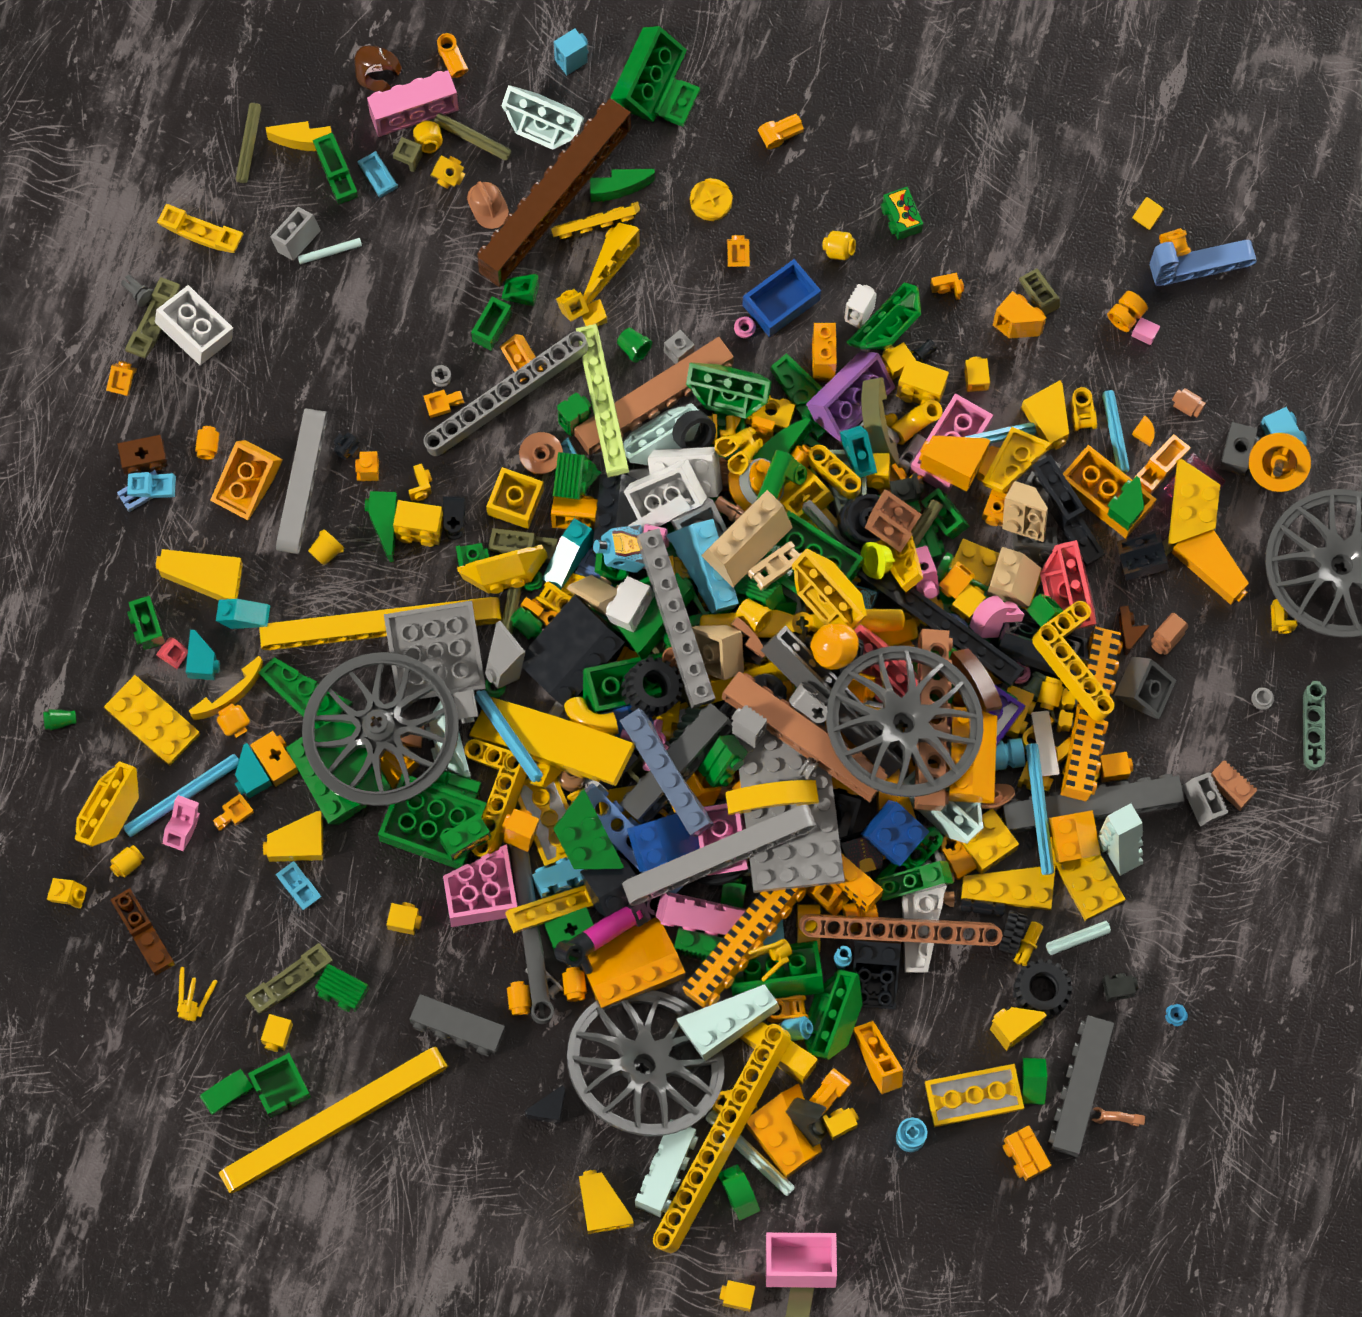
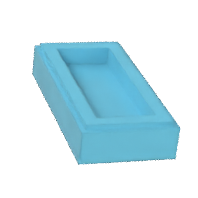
M376 151L357 161L379 198L398 188V184Z

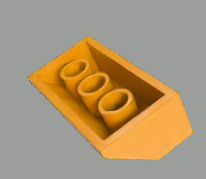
M953 707L955 710L967 712L966 707ZM982 711L983 737L979 752L967 772L949 786V801L994 803L997 716ZM952 717L951 734L969 738V718ZM951 742L950 756L955 765L961 759L967 744Z

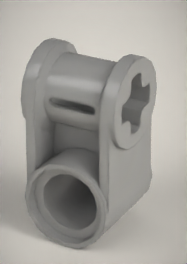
M802 681L789 698L790 704L804 713L813 722H824L826 720V713H828L827 705L825 706L824 704H827L828 698L810 683Z

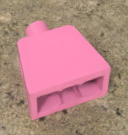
M928 547L916 548L919 563L924 565L923 570H921L923 579L913 588L926 598L931 599L940 593L937 570Z

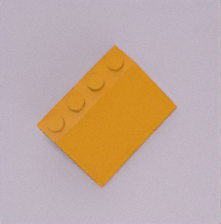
M656 917L640 927L633 926L589 954L588 959L593 972L585 974L596 1001L598 1000L601 1008L651 990H658L685 978V970L663 924Z

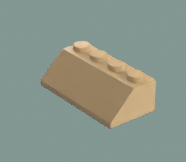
M767 490L701 556L734 587L793 528L784 506Z

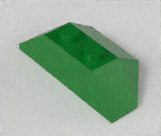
M904 282L847 343L859 349L886 350L892 346L921 315L918 287Z
M691 362L689 363L686 385L693 391L705 409L746 419L768 403L772 381L760 374L727 366Z
M837 970L834 976L823 984L824 993L815 994L808 1013L809 1020L813 1025V1032L809 1039H804L807 1052L813 1056L829 1060L848 1046L862 1007L860 979L857 973Z

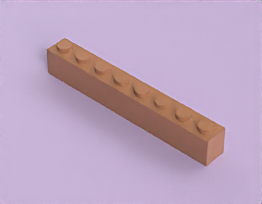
M717 337L614 403L622 438L629 430L634 431L638 429L643 421L648 418L651 420L657 417L662 409L673 407L678 402V399L684 395L687 397L693 394V391L686 385L689 363L716 364L732 368L734 356L720 337ZM595 416L574 428L575 437L589 456L593 453L598 454L602 452Z
M738 672L724 690L722 695L724 701L736 709H742L745 705H748V708H751L752 711L755 710V713H759V716L763 715V718L767 719L766 730L807 759L809 757L812 758L813 763L818 762L821 769L867 801L871 802L878 791L859 781L843 766L831 745L827 729L824 726H817L812 723L811 719L804 713H798L792 709V705L788 701L775 697L773 691L768 687L759 686L755 683V679L747 673L742 674ZM843 740L847 750H851L850 748H848V744ZM864 754L852 755L860 766L869 773H872L874 765L866 760L867 758ZM879 766L876 777L886 781L888 775Z

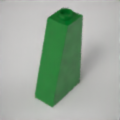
M676 573L675 577L686 608L694 598L691 591L694 587L687 577L682 579ZM655 596L634 633L616 625L642 660L650 654L666 633Z

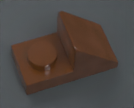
M1120 606L1117 614L1123 642L1124 655H1128L1145 635L1149 625L1133 626L1135 625L1133 612L1129 611V606Z

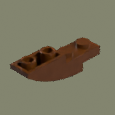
M129 888L110 899L155 976L174 966V961L132 890Z

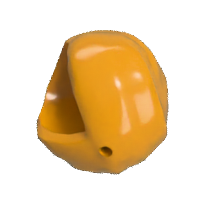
M830 623L822 626L814 634L810 648L818 664L826 669L833 670L844 668L854 660L859 643L855 631L850 626Z

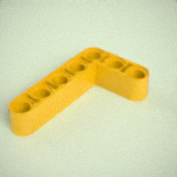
M1077 601L1044 624L1033 636L1032 640L1035 648L1093 720L1101 721L1112 712L1114 702L1064 639V637L1080 627L1091 614V608L1086 602ZM1075 611L1079 612L1081 614V617H1078L1075 614ZM1058 623H1062L1065 629L1061 628ZM1042 634L1046 635L1049 641L1045 640ZM1056 652H1059L1063 658H1059ZM1070 669L1074 670L1077 676L1071 674ZM1084 687L1088 688L1091 694L1087 693ZM1098 704L1101 705L1105 711L1100 710Z
M473 739L466 743L464 748L465 755L479 764L499 770L482 815V820L489 831L492 824L496 823V827L490 832V840L472 850L475 855L481 858L488 853L491 854L500 849L504 839V834L501 833L506 815H511L516 807L527 774L520 764L516 768L513 767L517 759L510 750ZM480 747L479 754L475 756V751ZM500 754L498 761L494 762L495 756ZM511 781L510 788L506 790V784ZM503 802V808L498 811L499 804ZM488 844L487 851L483 853V847Z

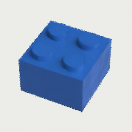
M888 800L860 835L892 864L901 866L929 831L898 802Z

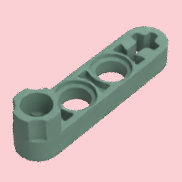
M1312 681L1303 693V761L1310 770L1320 769L1325 762L1326 687L1320 681ZM1315 690V694H1319V696H1313L1311 691ZM1310 711L1318 712L1320 720L1317 722L1311 721L1308 718V713ZM1312 732L1317 733L1320 736V742H1310L1308 734ZM1320 748L1316 750V758L1320 760L1313 764V761L1309 760V758L1313 755V749Z

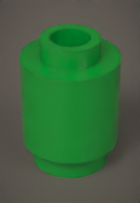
M520 607L510 617V620L513 622L512 625L527 639L531 637L535 639L542 632L541 627L543 623L528 609Z

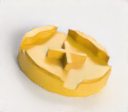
M705 179V181L697 183L691 191V208L703 220H719L726 216L732 207V193L726 183L718 179Z

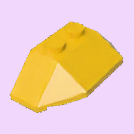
M537 545L474 561L465 566L457 567L463 580L488 594H497L504 589L511 587L519 588L531 582L548 556L544 547Z
M806 549L794 561L792 568L794 570L797 594L824 625L840 623L854 629L867 615L862 594L833 561L809 549Z
M118 762L115 768L109 770L98 780L77 817L76 841L93 847L118 836L139 799L137 769L134 766Z

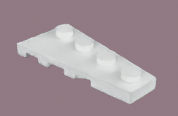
M947 885L902 896V917L904 919L939 920ZM903 925V934H904V933L906 932V926H905V925ZM921 926L918 929V935L921 937L927 935L929 931L928 926ZM903 942L904 973H927L934 943Z

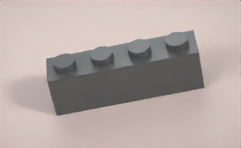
M421 994L410 1017V1022L413 1024L414 1029L421 1032H426V1030L435 1032L434 1036L437 1038L456 1040L455 1044L463 1048H468L469 1046L477 1048V1052L485 1056L490 1054L496 1056L506 1031L505 1026Z

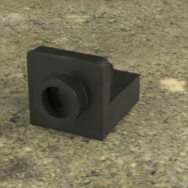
M917 473L912 474L911 478L890 481L889 484L891 493L905 503L920 500L921 492H924L922 479L918 480Z

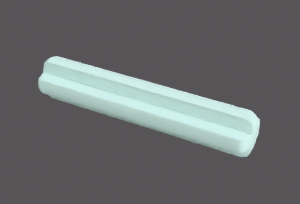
M1104 921L1048 942L1046 949L1050 955L1109 934L1111 929L1108 922Z

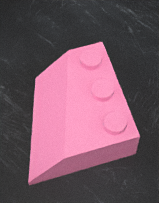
M507 844L500 847L499 850L491 854L488 853L482 856L481 859L471 864H466L443 876L451 927L507 918L505 914L507 910L517 907Z

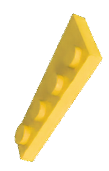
M913 536L910 537L901 553L883 540L875 542L890 548L893 558H895L890 571L905 592L923 579Z
M1054 865V873L1051 875H1042L1041 867L964 876L961 900L966 898L971 899V901L982 900L993 902V904L997 902L1008 906L1051 911L1056 865Z

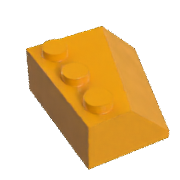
M799 1083L780 1093L752 1114L745 1125L786 1179L823 1152L820 1143L812 1147L785 1112L795 1098L804 1099Z

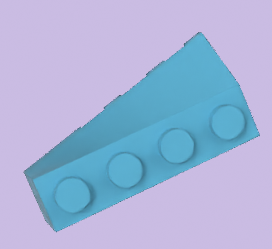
M710 519L694 523L666 535L669 542L674 546L678 558L682 560L688 570V575L698 587V592L711 614L734 609L739 604L734 587L701 556L719 538L714 520Z
M613 844L615 850L619 851V849ZM568 857L558 860L556 865L549 868L548 866L540 867L532 874L534 884L541 899L585 885L580 871L584 869H574Z

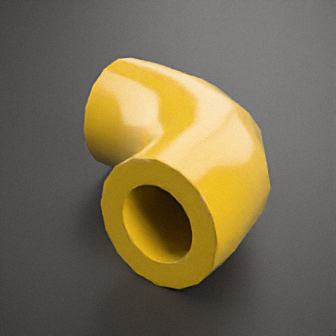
M928 400L915 407L893 424L890 428L898 434V444L904 445L924 427L940 419L942 407L937 401Z
M574 697L564 703L565 712L571 722L609 735L619 734L614 712L607 714L594 713L588 708L585 699L582 697Z

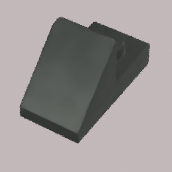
M797 1097L785 1111L812 1147L818 1145L828 1132L824 1124L819 1120L826 1110V1107Z

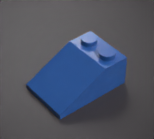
M677 813L627 828L639 872L651 870L700 849L698 836L694 837L689 834Z

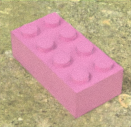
M438 71L430 77L424 79L417 78L409 84L396 85L391 90L385 92L378 91L367 97L370 116L378 137L419 124L422 121L434 119L438 113L446 115L459 110L457 92L449 71Z
M955 394L926 441L930 442L933 435L966 437L986 432L991 425L993 414ZM919 451L911 464L910 473H917L918 476H923V481L948 494L953 484L920 469L921 460H919L921 453Z

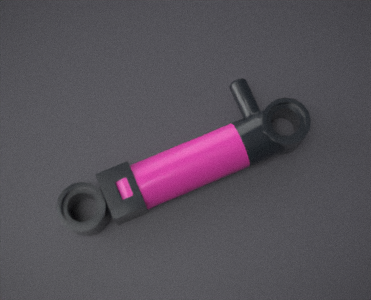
M660 896L639 905L631 906L629 904L600 920L571 940L560 941L555 947L556 959L572 967L581 965L585 974H591L593 968L588 955L633 926L640 927L650 921V914L656 915Z

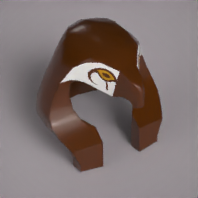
M368 45L360 47L354 58L358 83L366 89L376 92H385L391 90V87L384 80L371 79L368 73L391 70L395 75L399 76L402 69L399 60L392 52L377 46Z

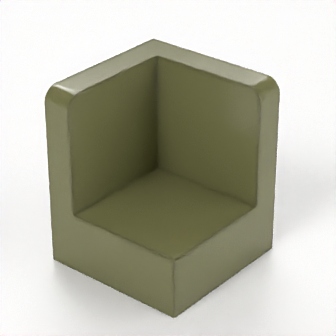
M401 137L394 151L393 159L408 164L410 171L415 172L423 155L422 147L418 143Z

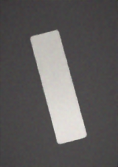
M679 495L628 526L641 525L643 533L645 524L660 527L691 509L683 496Z
M1049 711L1032 712L1036 744L1039 747L1042 776L1059 775Z

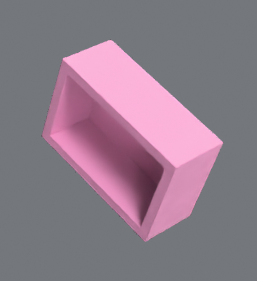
M766 1233V1287L836 1288V1233Z

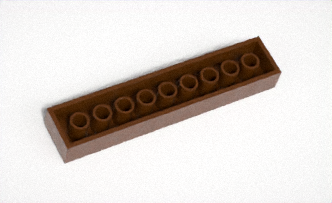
M610 98L606 103L603 102L599 106L595 117L587 120L583 127L584 130L580 135L576 134L573 137L570 147L559 154L555 165L547 168L544 178L532 186L529 196L521 199L517 206L518 209L514 214L510 213L506 217L504 226L500 230L497 229L492 234L488 245H483L478 251L479 273L499 288L630 132L631 112Z

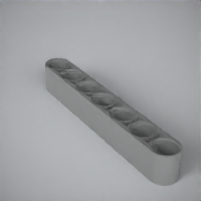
M307 408L304 410L277 537V551L299 554L327 423V412Z

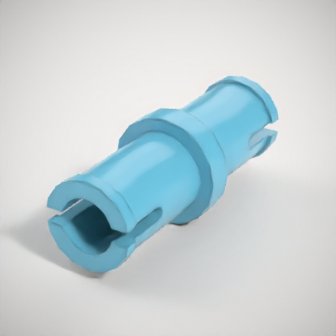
M841 946L834 955L835 966L838 969H846V966L848 967L852 961L851 950L847 946Z

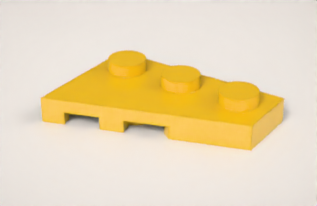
M1011 427L982 481L983 485L1004 493L1014 481L1020 478L1052 447V444Z

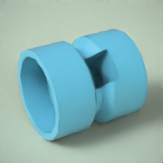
M1021 738L1008 739L1007 743L1001 740L996 747L995 771L1004 770L1008 765L1012 768L1025 767V753Z
M913 1117L902 1121L896 1133L898 1146L906 1152L918 1151L922 1148L927 1138L926 1125L923 1121Z

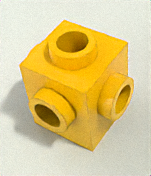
M441 155L430 176L438 179L437 184L448 189L449 186L455 187L456 184H461L465 173L462 172L464 167L460 165V160L452 156L447 159ZM446 169L452 171V176L446 174Z

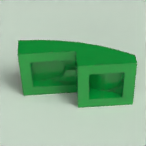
M239 1069L202 1093L200 1098L211 1115L231 1105L234 1100L250 1092L253 1086L243 1071Z

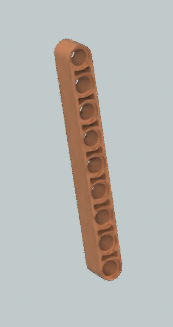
M806 914L802 916L799 922V928L806 936L817 938L995 946L1001 942L1003 937L1000 928L993 923L822 914ZM809 920L816 922V927L812 931L805 930V924ZM832 921H837L839 924L835 932H829L827 928L828 924ZM859 922L861 930L857 933H851V925ZM878 923L883 924L884 929L882 933L874 934L873 927ZM901 924L905 925L906 932L903 935H896V927ZM924 925L928 926L929 931L927 935L919 936L918 929ZM944 927H950L951 934L945 938L941 937V930ZM973 928L974 933L972 937L965 939L963 937L964 930ZM989 929H995V937L987 940L986 932Z

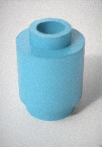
M805 1016L785 1019L779 1023V1026L789 1032L791 1041L809 1039L813 1032L812 1022Z

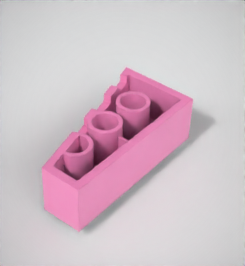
M667 892L660 896L656 918L661 921V924L666 926H682L683 929L689 931H696L698 929L705 931V934L718 936V934L726 935L747 909Z

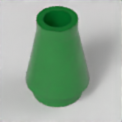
M48 709V711L43 712L45 730L50 729L53 731L76 724L75 710Z

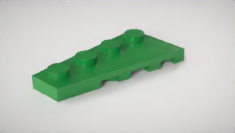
M274 657L258 673L304 718L309 699L319 684L317 681L304 676L296 669ZM328 692L319 707L317 716L342 715L345 711ZM336 694L347 706L351 707L353 705L350 700ZM315 721V730L330 722Z

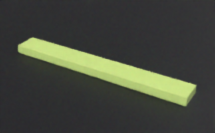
M593 324L576 328V331L582 332L585 335L588 343V351L582 356L607 476L611 477L629 473L598 326ZM578 341V342H579V346H581V345L583 344V342H582V341Z

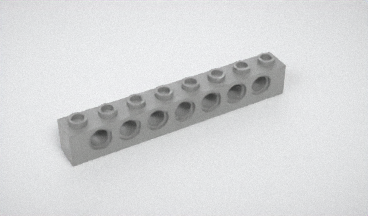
M660 529L638 534L636 540L691 708L712 703L715 700V696Z

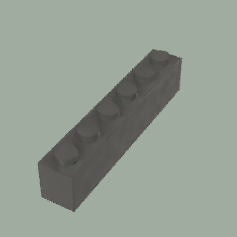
M711 703L700 711L695 721L689 724L677 741L671 743L667 752L685 781L700 767L719 736L729 735L732 731V721ZM649 771L639 779L638 784L632 791L626 793L620 805L643 824L651 821L669 800L652 772Z
M1089 1015L1085 1021L1081 1020L1077 1034H1081L1080 1042H1075L1072 1055L1075 1056L1074 1064H1069L1066 1077L1070 1079L1068 1086L1063 1085L1060 1099L1064 1101L1062 1108L1058 1107L1054 1120L1058 1121L1056 1130L1052 1129L1048 1142L1052 1143L1050 1150L1078 1157L1113 1030V1022Z

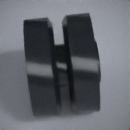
M865 494L847 502L840 509L837 517V527L845 540H848L855 546H864L867 542L881 540L865 528L868 518L880 498L879 496Z

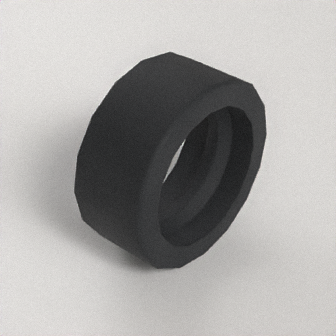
M693 410L686 412L677 419L673 426V440L681 449L709 447L716 436L715 424L702 411ZM698 423H704L700 435L696 439L685 442L688 430Z

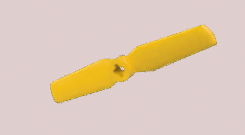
M866 609L867 615L853 630L861 624L873 633L901 631L905 624V615L901 609ZM772 610L773 615L770 622L756 636L772 638L785 625L792 632L802 634L803 629L796 625V621H799L801 616H803L804 620L808 621V624L804 625V627H808V632H817L824 624L815 613L808 614L807 612L800 611L792 615L780 610ZM736 613L702 615L700 626L728 625L733 627L730 624L735 619Z

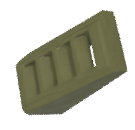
M1037 268L1019 278L1021 285L1035 307L1041 309L1045 315L1060 307L1059 297ZM1035 279H1038L1037 282H1035V283H1033V284H1031V285L1028 284V283H1030L1031 281H1033V280H1035ZM1045 293H1047V295H1045L1044 297H1042V298H1040V299L1038 298V297L1044 295Z

